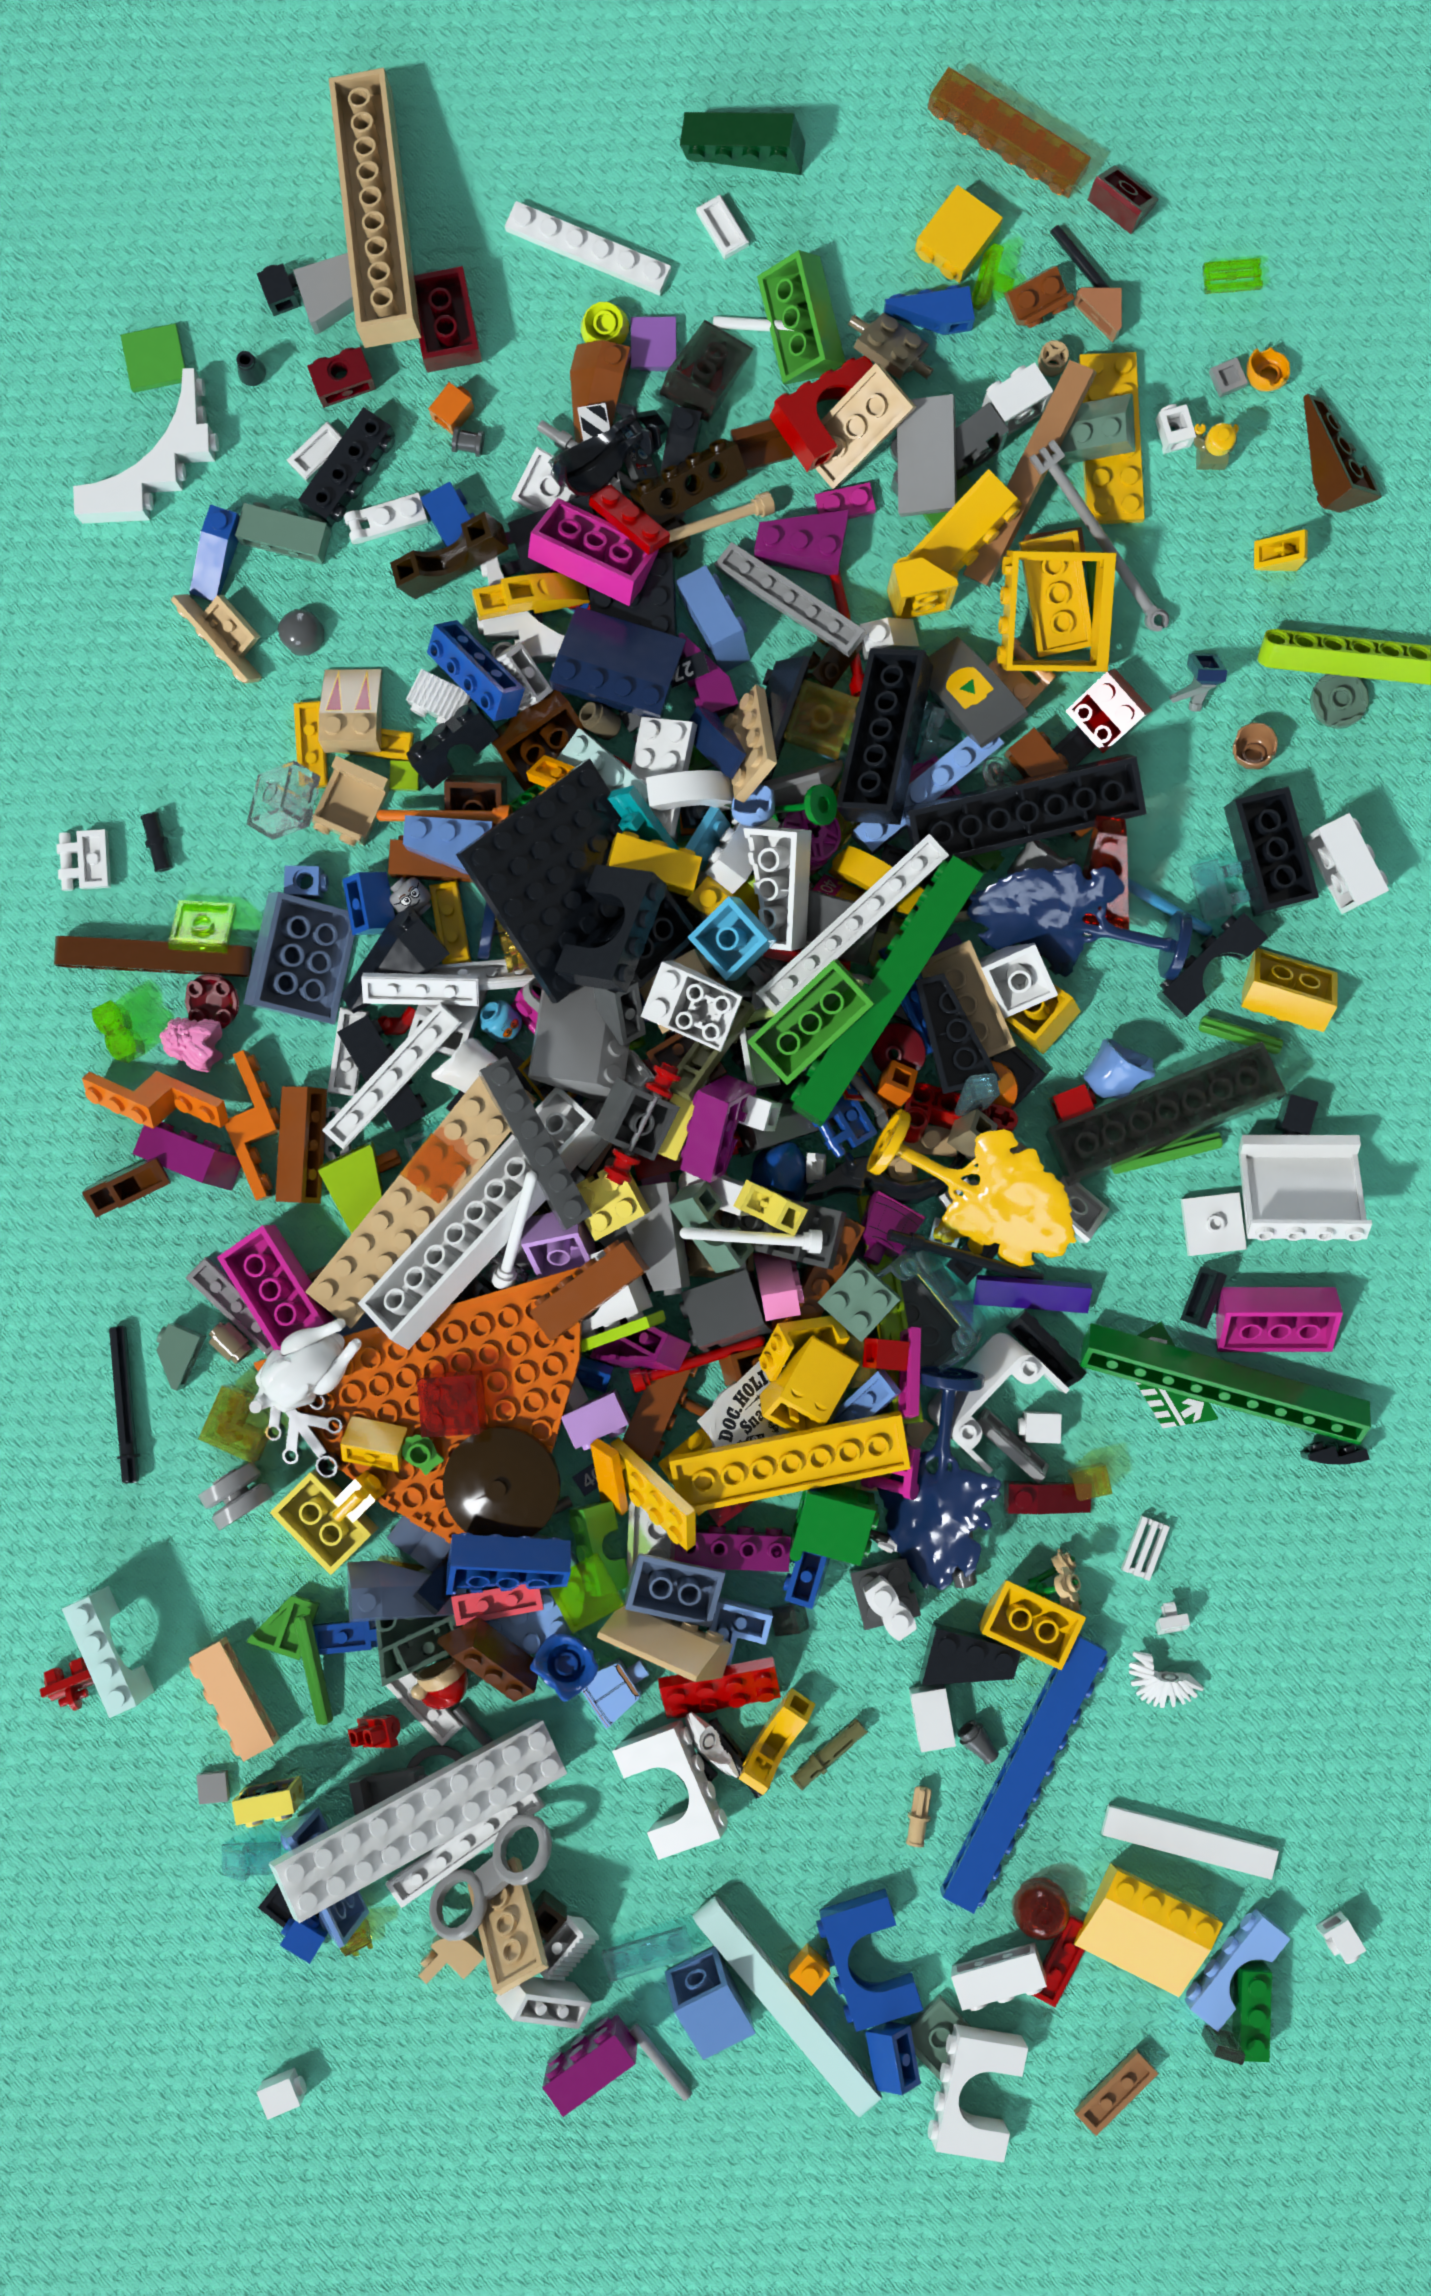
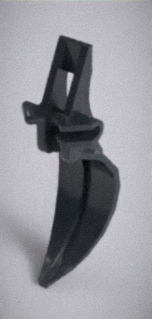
M617 403L616 411L623 419L616 422L608 431L589 438L550 459L548 463L552 468L551 476L560 487H567L578 496L594 494L612 481L621 469L628 453L630 454L640 446L648 457L655 454L662 446L660 435L668 431L669 427L656 410L637 413L635 406ZM631 430L634 435L627 438L625 434Z
M958 1151L957 1157L947 1168L961 1169L965 1156ZM847 1152L844 1155L846 1162L840 1164V1162L835 1163L834 1171L805 1192L803 1202L818 1201L819 1199L822 1200L839 1193L861 1196L862 1190L866 1186L870 1191L875 1193L879 1190L902 1204H917L937 1196L948 1186L935 1176L921 1181L904 1182L890 1178L884 1171L879 1175H874L867 1171L870 1156L853 1158L851 1153Z

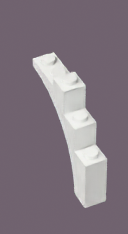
M194 368L182 370V387L176 412L165 434L146 456L132 467L114 477L97 483L73 486L74 515L82 524L150 520V510H153L154 502L153 496L149 492L183 491L182 481H186L184 463L215 462V451H219V440L217 434L213 433L208 423H206V410L202 406L201 396H205L206 393L203 378L198 376Z
M497 556L480 565L482 577H487L489 586L500 584L501 579L504 577L501 573ZM528 611L480 621L477 617L479 634H484L487 643L519 638L514 640L515 644L521 642L535 664L556 661L565 635L559 634L540 623Z

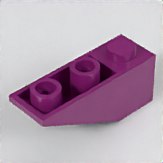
M683 633L678 634L680 638L686 639L681 660L701 652ZM704 653L709 673L687 682L689 688L695 687L698 696L693 698L695 706L697 707L698 705L714 712L718 717L732 713L738 707V701L730 677Z

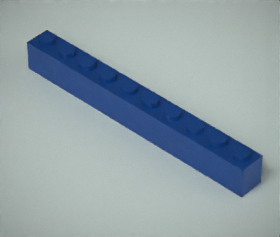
M1078 1634L1063 1669L1052 1668L940 1887L943 1898L973 1914L978 1906L982 1907L988 1896V1891L986 1890L991 1880L995 1881L998 1878L1002 1867L1000 1862L1004 1854L1008 1855L1011 1852L1015 1843L1013 1837L1017 1829H1022L1027 1821L1028 1813L1026 1811L1030 1803L1037 1801L1041 1793L1042 1787L1040 1784L1044 1776L1048 1777L1054 1768L1055 1761L1053 1758L1057 1750L1061 1751L1068 1740L1066 1733L1070 1725L1076 1724L1080 1717L1081 1708L1079 1707L1083 1699L1090 1697L1095 1686L1093 1680L1097 1672L1101 1673L1107 1664V1651L1103 1646Z

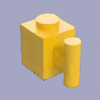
M368 1470L364 1471L333 1501L338 1506L332 1513L333 1518L341 1522L347 1516L352 1522H355L387 1490L376 1476L370 1474Z

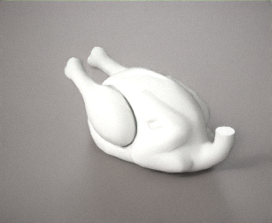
M342 1318L319 1327L305 1328L290 1334L282 1342L281 1350H272L257 1373L255 1379L259 1390L249 1405L250 1411L252 1413H259L265 1408L275 1406L277 1410L287 1412L314 1402L316 1394L324 1395L331 1392L343 1378L350 1360L361 1348V1340L354 1338L344 1349L345 1340L341 1334L336 1333L341 1331L346 1325L345 1320Z

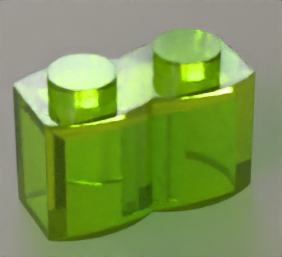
M109 1000L92 1009L93 1021L98 1030L105 1035L106 1047L116 1060L129 1063L145 1054L143 1040L132 1029L130 1014L121 1004Z

